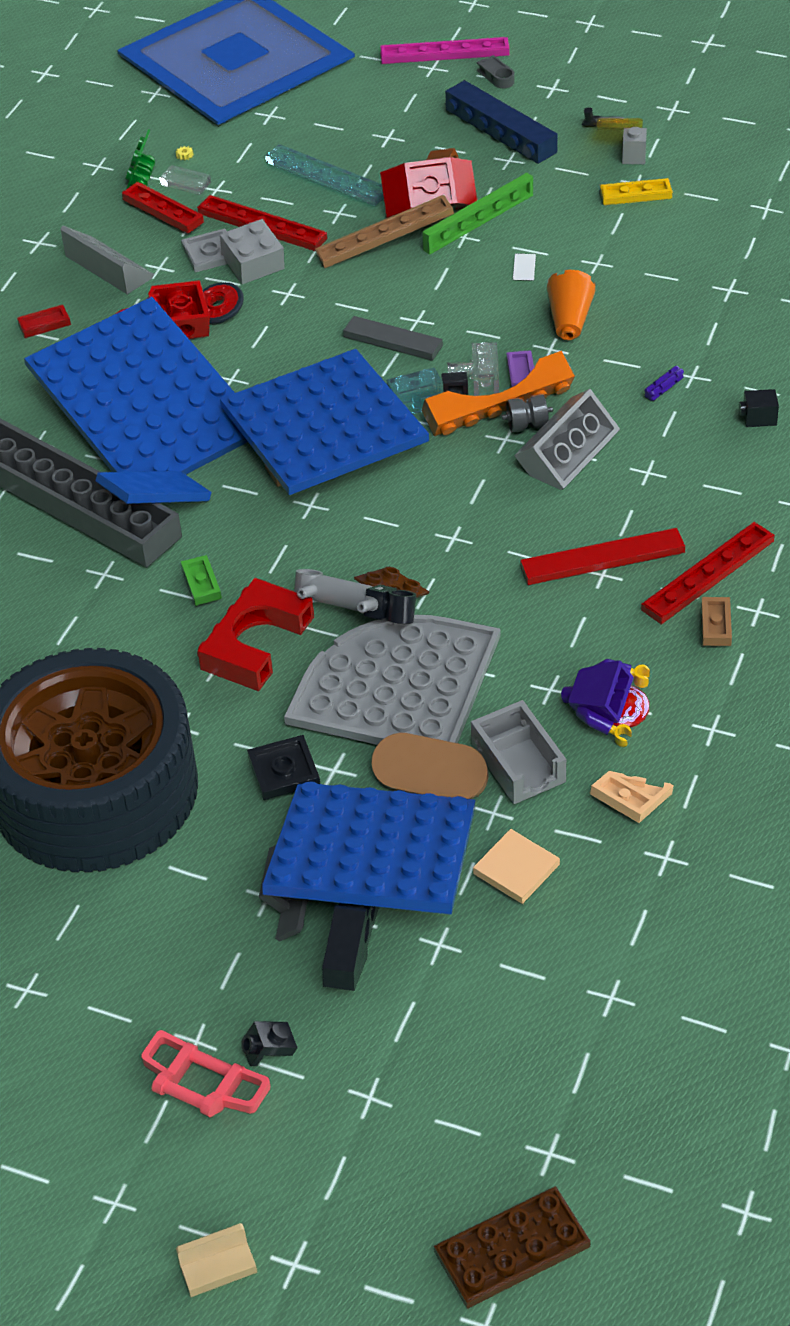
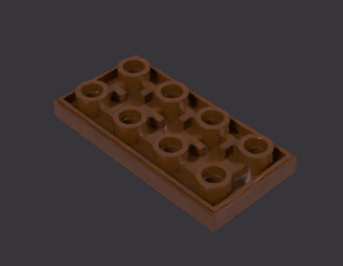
M555 1186L434 1245V1252L468 1309L590 1248L591 1241Z

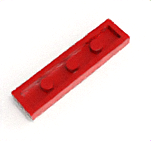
M136 182L122 192L124 201L187 234L204 223L202 214L140 182Z

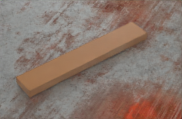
M442 195L320 246L315 251L323 267L327 268L453 215L454 211L445 195Z

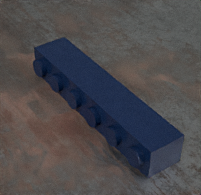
M464 80L445 91L447 111L535 163L539 164L558 153V133Z

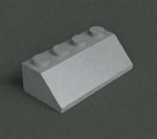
M588 389L571 397L514 456L529 476L562 490L611 440L620 428L593 391Z

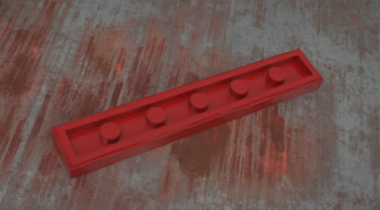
M209 195L197 207L198 213L203 216L237 227L263 219L278 240L315 251L316 248L320 247L328 239L327 232L212 195Z
M751 523L641 604V611L662 625L772 544L775 535L758 523Z
M673 528L521 559L520 567L527 584L531 585L685 553V544L678 529Z

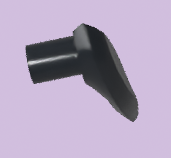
M588 107L584 109L585 120L582 125L595 127L624 120V117L594 116L592 108Z

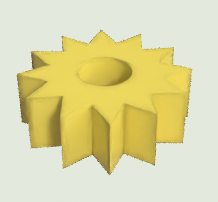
M189 146L180 147V149L175 151L176 157L180 161L189 160L194 155L192 148H189Z

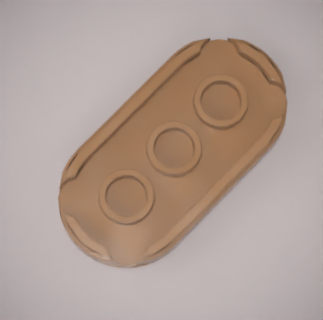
M395 733L384 738L376 746L372 755V769L376 778L385 788L392 791L401 790L406 793H431L436 796H461L466 799H473L484 791L488 782L489 773L485 759L476 749L463 744L410 733Z

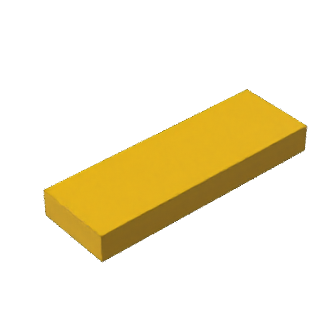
M669 178L600 185L603 205L672 199L673 194Z

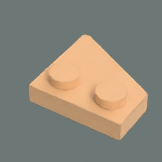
M608 771L591 785L590 795L640 823L672 795L674 785L664 782L663 788L645 784L646 778L629 777L622 773Z

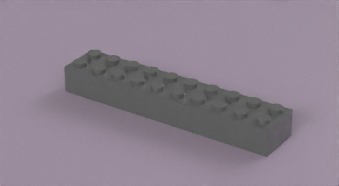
M0 418V487L146 568L182 537L179 514L160 503L126 504L96 482L97 473L100 471Z

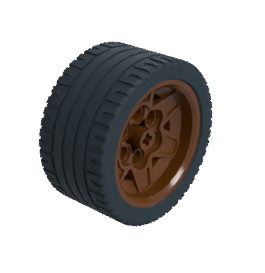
M84 648V650L73 649L71 652H59L58 655L54 656L52 654L46 656L43 660L38 659L32 662V665H26L21 668L20 672L12 674L9 680L6 679L0 687V832L18 853H22L29 860L33 859V862L37 864H44L45 867L52 869L55 867L61 871L93 872V870H98L99 872L106 871V868L115 869L123 864H131L136 859L140 860L146 857V854L156 851L157 847H162L168 842V838L171 839L177 833L176 830L183 826L184 820H187L190 810L193 809L195 804L194 800L197 797L198 773L185 701L180 689L177 688V684L166 672H163L157 665H153L149 660H143L142 657L135 654L132 656L129 652H119V650L115 649L106 650V648H97V650ZM141 748L140 754L134 751Z

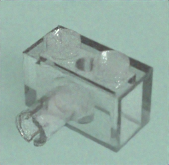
M497 342L472 343V359H470V362H447L448 373L466 372L467 377H471V380L473 379L474 396L499 393Z

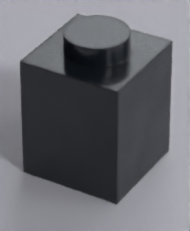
M776 390L744 391V400L739 402V415L744 417L746 427L777 426L779 404Z

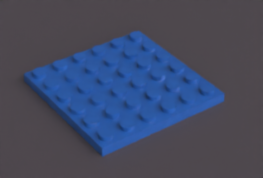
M357 349L325 359L220 399L222 409L289 495L429 441L428 431Z
M315 782L298 784L262 884L263 895L452 914L475 812V800L466 799L461 796L444 797L431 793L414 794L401 790L383 791L370 787L363 789L347 787L345 785H323Z

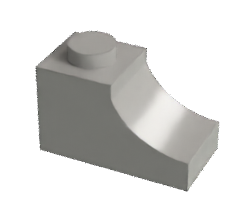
M624 128L622 164H645L647 128Z

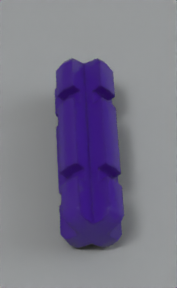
M678 366L672 367L668 372L655 380L653 384L644 389L645 398H648L650 401L657 399L684 377V370Z

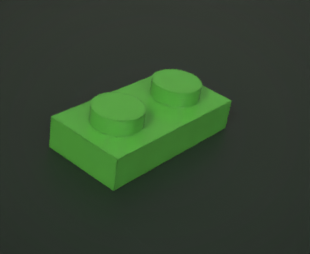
M207 555L181 561L182 571L195 606L222 599L221 590Z

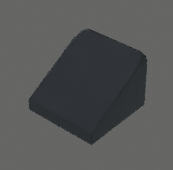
M466 372L441 374L442 393L451 391L468 395Z

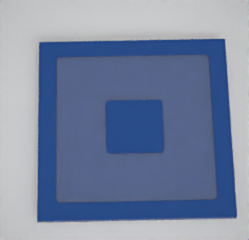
M223 0L117 50L120 56L217 125L355 57V53L273 0Z

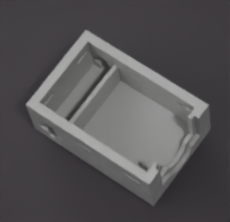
M523 700L471 721L472 746L483 756L487 767L513 804L566 782V758Z

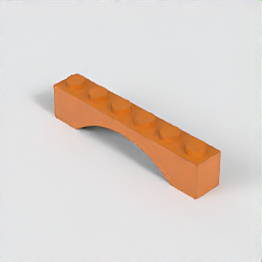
M559 351L539 358L529 375L510 389L483 396L462 395L446 391L426 398L421 411L434 436L440 434L448 435L459 427L465 425L470 427L477 424L481 419L487 417L492 419L499 416L502 412L506 411V400L519 398L523 399L526 403L527 399H530V396L543 394L546 398L554 393L562 394L570 389L575 375L563 352Z

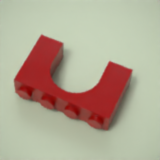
M254 578L249 586L242 590L241 596L235 604L228 608L226 615L220 623L214 626L212 633L206 641L199 645L197 656L199 657L200 669L259 692L273 673L271 654L246 645L237 638L245 630L257 625H273L301 635L314 618L313 599L311 597L301 599L297 596V592Z

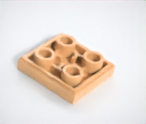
M510 829L473 867V874L523 904L560 865V858Z

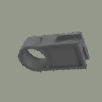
M493 55L477 62L480 66L477 72L495 87L505 89L514 85L513 69L509 68L496 56Z

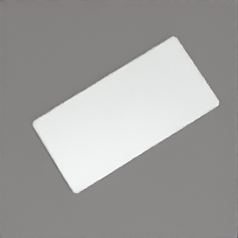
M515 254L513 280H534L536 254Z

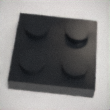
M304 735L247 750L263 800L295 792L297 785L305 782L320 784V777Z

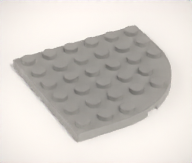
M414 615V622L411 624L392 623L385 618L360 625L336 638L334 645L325 652L321 651L311 662L284 716L285 724L376 745L387 736L395 733H410L458 743L501 637V631L495 627L433 615Z

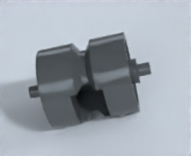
M543 394L530 396L526 403L523 399L519 398L506 400V414L502 415V420L507 419L512 433L524 431L528 424L532 428L539 429L548 422V413L553 412V408L547 407Z

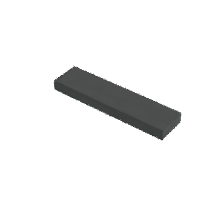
M353 316L343 330V335L346 338L432 361L443 346V339Z

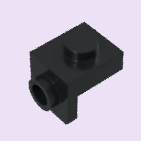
M254 1021L241 1042L242 1050L246 1054L250 1066H258L263 1056H293L298 1048L288 1022Z

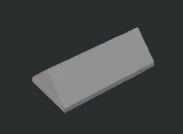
M62 225L61 235L66 257L122 292L129 294L153 278V273L96 238Z

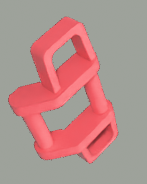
M163 1030L156 1032L142 1053L144 1066L157 1074L152 1084L153 1092L159 1095L168 1094L200 1109V1113L208 1117L221 1112L224 1107L252 1114L256 1112L271 1088L268 1077L248 1070L237 1063L231 1065L201 1052L196 1045L185 1042ZM163 1044L180 1051L168 1069L152 1059L156 1051ZM192 1062L225 1076L216 1091L208 1094L206 1097L178 1085ZM242 1080L260 1086L251 1100L246 1101L232 1097Z

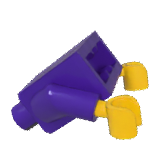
M605 659L594 666L580 669L574 685L563 687L561 697L564 703H569L574 709L576 716L580 720L605 735H608V733L614 735L615 743L620 747H626L628 745L627 740L619 735L626 734L632 737L630 727L625 724L616 727L613 723H619L633 678L634 684L637 687L645 688L649 684L647 677H650V670L646 665H638L633 669L630 664L622 663L620 660Z

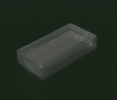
M170 165L161 175L160 182L163 186L201 195L211 183V177L208 174Z

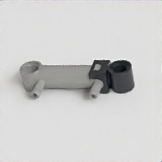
M313 569L296 570L294 592H297V596L301 599L311 597L313 602L359 611L360 613L364 612L366 617L379 620L386 618L387 621L392 623L411 624L414 622L416 593L397 590V588L384 585L370 586L323 575L321 571Z

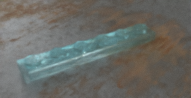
M277 145L265 155L266 163L368 204L376 206L384 199L382 184L283 145Z

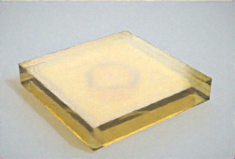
M642 118L597 119V130H624V128L631 127L643 128Z

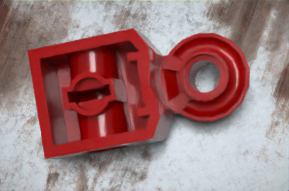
M200 280L151 287L148 298L153 297L188 339L209 336L210 315Z

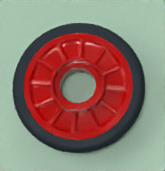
M220 282L203 289L210 315V324H218L231 319L239 312L243 305V292L235 284ZM224 300L222 304L213 306L216 301Z

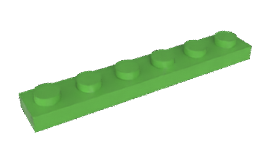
M525 173L424 230L423 251L430 255L533 196V176Z

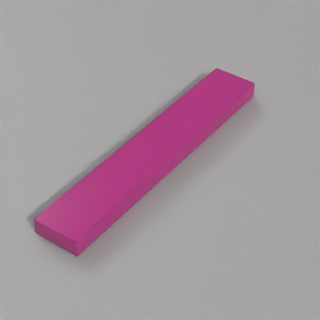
M508 37L380 46L382 64L480 58L493 55L510 56Z

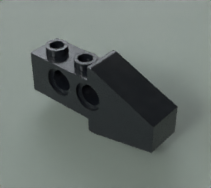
M347 903L335 905L322 966L323 987L355 991L367 960V946L379 907Z

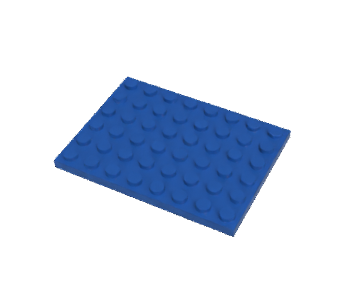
M153 297L24 358L26 367L112 472L178 471L186 475L248 442L220 404L221 398L235 392Z

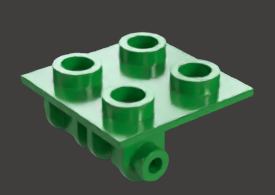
M149 129L145 138L140 137L137 150L134 152L130 165L132 167H129L125 178L129 181L127 188L130 187V184L133 185L136 182L147 186L155 166L154 157L142 153L150 133Z

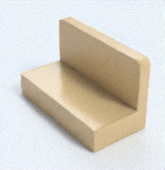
M242 1223L176 1247L180 1268L191 1297L257 1273L256 1264L248 1246Z

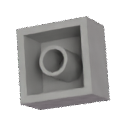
M263 219L220 234L221 255L224 256L226 263L241 284L285 269L284 248Z

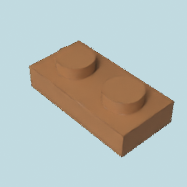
M702 597L703 646H731L730 597Z

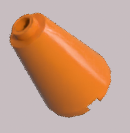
M565 270L564 274L558 276L555 273L547 282V294L556 334L564 340H573L579 337L595 294V282L591 281V276L579 270Z

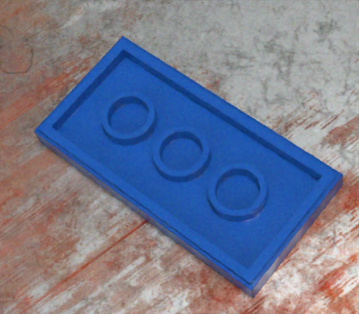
M178 471L98 472L96 482L126 504L209 501L212 493L184 473Z

